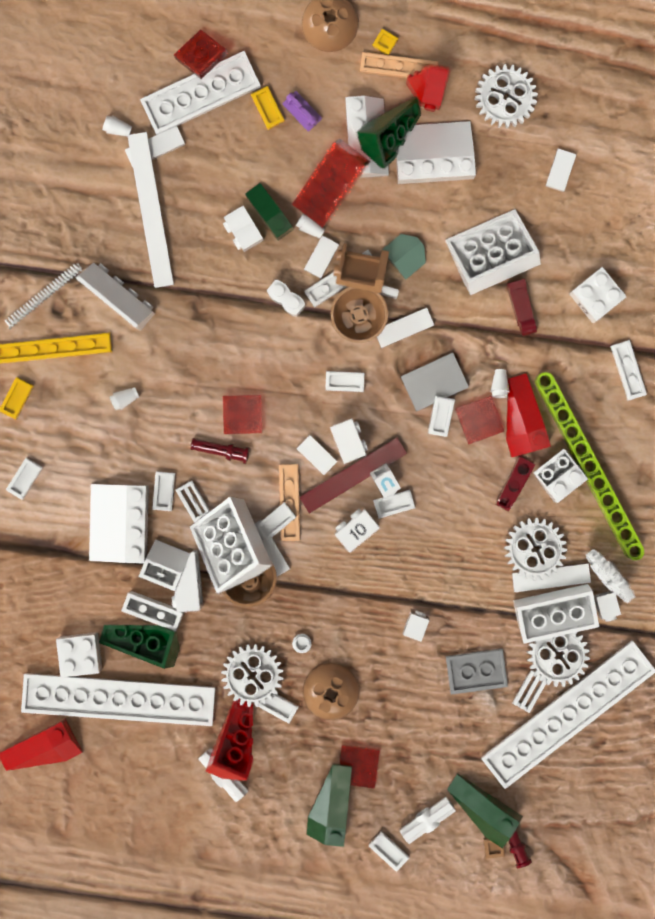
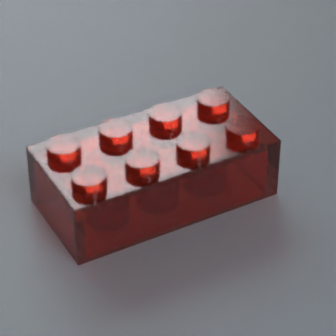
M342 139L336 140L292 205L323 228L330 222L371 161Z

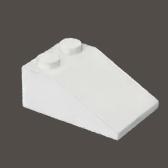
M198 550L190 553L175 595L172 596L173 608H176V612L199 611L203 607Z

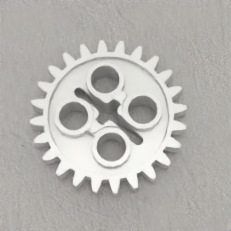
M504 64L502 70H500L499 66H496L495 72L489 69V76L483 74L482 78L484 81L478 82L481 88H476L475 90L476 93L480 94L475 96V100L480 101L476 108H482L479 114H486L485 121L489 118L492 119L491 125L498 122V128L501 127L502 123H505L506 129L510 123L516 127L517 120L522 124L524 122L523 117L527 119L530 117L527 111H534L531 105H536L537 103L536 100L532 99L538 95V93L532 92L536 88V85H530L533 78L526 79L528 72L522 75L521 67L514 71V65L511 66L510 70L507 69L506 64ZM504 80L507 86L500 87L497 81ZM519 88L523 90L524 95L517 96L514 90ZM506 93H508L509 96H508L507 100H504V99H503L504 95H505ZM495 97L498 103L495 105L490 104L488 98ZM509 105L513 106L515 112L508 113L505 107Z
M529 518L527 519V525L521 521V528L514 526L515 533H508L512 538L505 539L509 543V546L504 547L505 550H509L505 557L511 558L507 564L515 565L512 571L519 569L518 576L526 573L525 579L532 575L533 580H536L537 575H539L541 580H543L545 573L548 577H551V570L555 573L558 572L556 565L563 566L560 559H566L562 552H566L567 549L562 548V545L567 542L560 540L564 534L557 535L559 528L553 530L552 522L547 526L546 519L539 523L538 518H535L534 523H532ZM536 531L544 534L543 541L535 539ZM527 534L531 536L534 546L540 547L538 553L544 560V565L541 564L538 554L531 551L533 545L527 538ZM519 540L526 541V550L518 548ZM546 548H550L553 551L552 558L544 556ZM529 557L536 559L535 567L528 566L527 559Z
M594 549L585 555L591 564L592 570L611 592L613 591L626 603L635 597L633 591L629 588V583L623 578L612 562L607 561Z
M577 632L561 635L560 637L564 640L562 647H557L555 644V639L558 636L538 640L534 644H528L533 648L532 651H527L528 654L532 655V658L527 659V661L533 662V665L529 668L536 669L533 675L537 676L540 674L539 681H543L546 678V685H550L553 681L554 687H557L559 682L562 687H565L566 681L572 685V678L580 680L577 674H585L582 667L588 668V665L584 661L590 660L589 657L585 656V653L590 652V650L583 648L587 642L581 643L580 641L583 635L576 637ZM547 642L551 643L556 652H562L561 658L569 665L570 669H567L560 659L554 658L556 654L547 645ZM544 648L549 651V657L546 660L540 656V652ZM571 651L576 654L574 662H570L567 659V655ZM555 664H559L562 668L561 673L558 675L554 674L552 670Z
M248 644L245 651L242 647H239L240 653L233 651L234 658L228 656L227 659L230 663L223 664L227 671H221L222 674L226 675V678H223L222 681L228 683L224 689L230 688L231 690L228 696L234 694L233 701L240 698V705L247 701L248 707L251 706L252 702L258 707L260 700L263 704H266L265 698L273 700L271 693L278 694L275 688L282 687L278 680L284 679L279 676V673H282L283 670L277 668L281 662L275 663L277 655L271 657L272 650L265 653V646L258 650L257 644L254 645L253 649ZM253 656L259 659V665L255 668L249 664V659ZM242 662H245L251 672H257L256 678L264 686V689H261L254 679H248L250 674L242 666ZM238 668L244 671V677L241 680L236 679L234 676V672ZM264 671L271 674V680L267 683L261 679V674ZM248 684L256 686V692L253 695L248 694L246 691Z

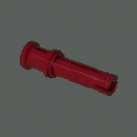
M195 438L192 439L190 447L191 450L223 456L228 461H231V459L242 461L243 464L247 463L250 451L248 447L244 449L235 447L234 444L226 446Z
M515 830L509 839V851L514 856L516 868L519 869L530 865L532 860L527 855L525 843L521 842L518 832Z

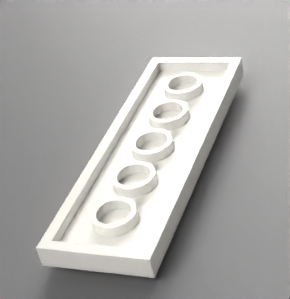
M242 51L140 100L156 135L248 94L260 88L261 85L245 51Z

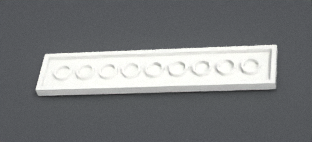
M631 640L488 751L481 759L504 789H506L655 673L654 667Z
M25 673L21 713L213 726L215 687L72 676L61 678L58 675Z

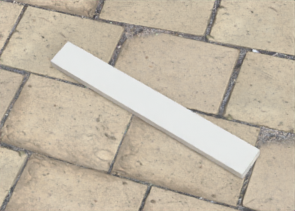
M147 132L127 135L154 287L174 285Z

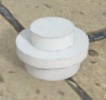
M298 634L292 642L294 650L298 653L309 651L312 644L310 637L306 634Z

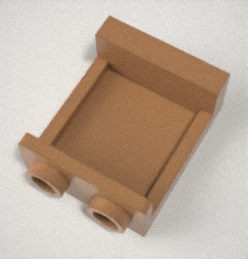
M343 244L342 250H338L336 259L340 263L339 265L335 264L333 276H337L336 284L381 293L389 251L382 250L381 256L375 257L349 252L346 250L347 244Z

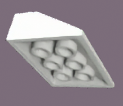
M470 121L415 125L411 132L408 131L404 137V145L399 146L396 151L398 154L396 157L398 184L474 179L476 176Z
M515 209L445 240L470 295L541 265L539 251Z
M91 484L89 561L145 562L147 557L149 486Z
M229 497L190 526L217 593L224 592L254 578L272 566L244 499Z

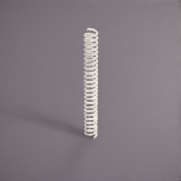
M77 263L78 267L73 264L74 268L70 266L71 270L67 269L69 274L64 271L65 275L61 273L64 279L58 276L60 281L55 278L56 282L52 281L55 287L51 283H49L51 288L46 285L48 290L43 288L46 294L42 290L40 291L42 295L38 293L40 299L35 295L37 301L32 298L33 302L29 300L31 306L26 302L28 308L23 305L26 311L20 307L22 313L17 310L19 315L14 312L17 319L12 314L13 320L8 317L11 323L5 319L9 326L8 329H11V326L14 327V324L17 325V322H20V319L23 320V317L29 315V312L32 313L35 307L38 308V305H41V303H44V300L50 298L49 295L52 296L53 293L59 290L58 288L64 286V283L67 284V280L73 279L76 273L82 272L79 263Z

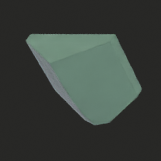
M400 234L382 249L389 251L388 260L405 280L426 263L424 245L414 236Z

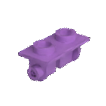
M297 91L293 94L290 93L286 97L287 100L282 103L308 132L322 120L320 115Z

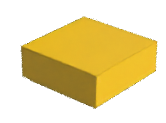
M382 28L372 47L385 55H389L399 38Z

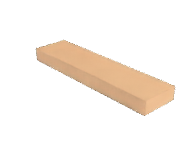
M362 52L360 73L407 78L409 74L414 75L416 71L421 72V69L428 65L438 66V61Z
M280 464V505L285 502L296 515L294 520L280 530L281 541H300L298 464Z

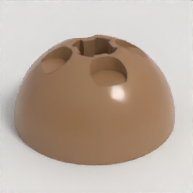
M312 0L303 13V34L307 41L318 50L325 52L342 50L354 40L357 34V13L348 0Z
M349 287L340 292L333 301L330 312L331 322L335 331L345 340L354 343H365L378 337L384 330L388 320V308L385 300L378 292Z
M273 563L271 567L260 575L224 591V596L231 603L244 608H252L265 603L274 593L277 584V574Z
M322 664L314 668L305 679L303 685L305 704L319 718L325 720L343 718L355 708L358 702V681L348 668L340 664Z

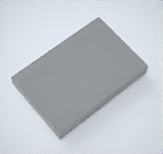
M453 353L401 376L416 412L434 404L435 395L449 397L469 388Z
M502 648L445 656L451 695L508 687Z

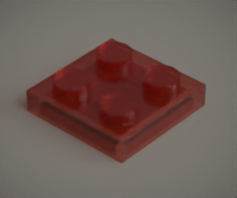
M200 29L174 54V57L189 71L202 79L228 52L226 48Z
M261 395L223 396L224 434L262 433Z
M492 396L455 409L468 445L505 432Z
M349 745L341 746L339 764L352 766L350 786L375 789L380 749Z

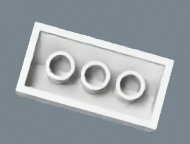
M369 96L346 97L351 178L389 176L388 166L385 169L380 168L361 150L357 131L365 124L385 113L384 99Z
M92 263L76 277L78 281L140 331L155 314L152 311L153 306L145 300L143 303L137 299L139 295L131 288L127 291L122 286L124 282L118 277H110L107 274L109 270L101 263L99 266Z
M588 584L513 600L523 643L599 627L593 591Z

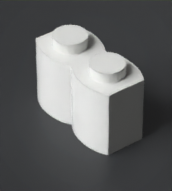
M244 206L224 217L226 222L223 225L228 234L232 232L235 236L233 242L238 250L242 248L245 252L264 241Z
M275 280L267 289L270 298L274 302L283 305L288 314L297 317L305 308L303 299L297 294L290 292L283 282Z

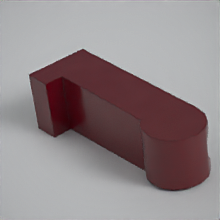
M525 279L506 285L522 337L537 333Z
M521 456L517 457L516 463L495 504L506 511H509L514 502H516L535 467L534 463Z

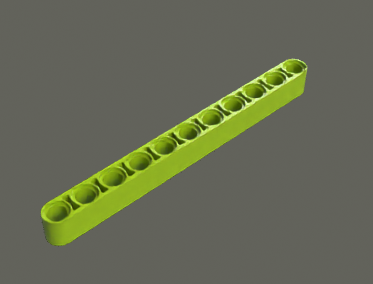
M548 372L539 374L535 378V385L574 460L588 478L586 482L624 555L632 560L641 559L644 555V548L556 380ZM542 376H546L549 379V384L546 387L540 384ZM551 393H555L558 396V401L555 404L549 401ZM560 410H564L567 413V418L564 421L558 418ZM569 427H573L576 430V434L572 438L567 435ZM578 444H582L585 448L584 453L581 455L576 452ZM587 461H591L594 465L593 470L590 472L585 469ZM596 478H600L603 482L602 486L598 489L594 486ZM605 495L611 497V503L607 506L603 503ZM614 512H618L620 514V520L618 522H613L612 515ZM624 529L629 531L627 539H622L621 532ZM633 546L638 548V553L635 556L630 555V549Z

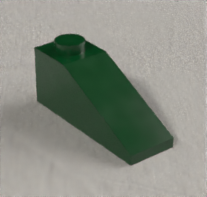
M261 183L245 193V196L277 241L293 231V226Z

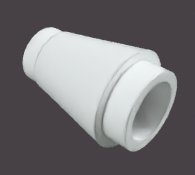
M107 115L102 130L107 131V134L127 136L130 135L132 126L113 115L112 117Z
M303 213L295 225L300 231L320 238L325 231V228L310 214Z
M504 369L495 370L490 391L494 398L508 397L509 385L506 370Z
M135 387L115 392L109 398L115 410H122L139 398Z

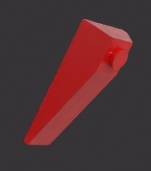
M428 65L422 68L421 72L416 71L414 75L409 74L407 76L406 84L414 97L418 98V103L421 107H424V110L435 112V110L440 109L450 69Z
M527 373L509 378L506 441L511 457L551 447Z
M239 698L232 702L205 772L222 779L247 781L253 764V703L250 707H248L247 701L240 705L241 699Z
M65 718L0 752V760L5 770L9 771L65 762L83 753Z

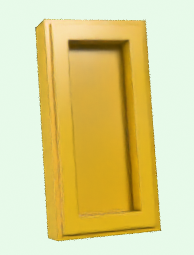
M268 86L251 94L268 130L285 122Z
M16 377L0 407V412L17 420L34 386Z

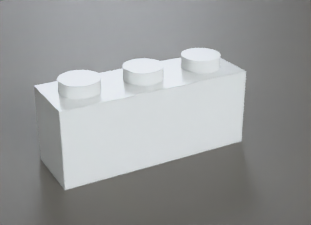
M133 591L127 594L121 610L173 631L179 628L184 612H176V608H173V606Z

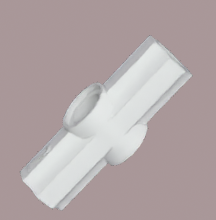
M211 747L198 758L205 767H207L213 751ZM211 774L215 783L219 787H223L235 802L243 798L249 791L240 780L222 779Z
M444 797L432 807L421 810L415 816V819L403 826L399 831L406 842L410 844L424 833L432 832L440 825L441 821L449 817L456 810L449 799Z

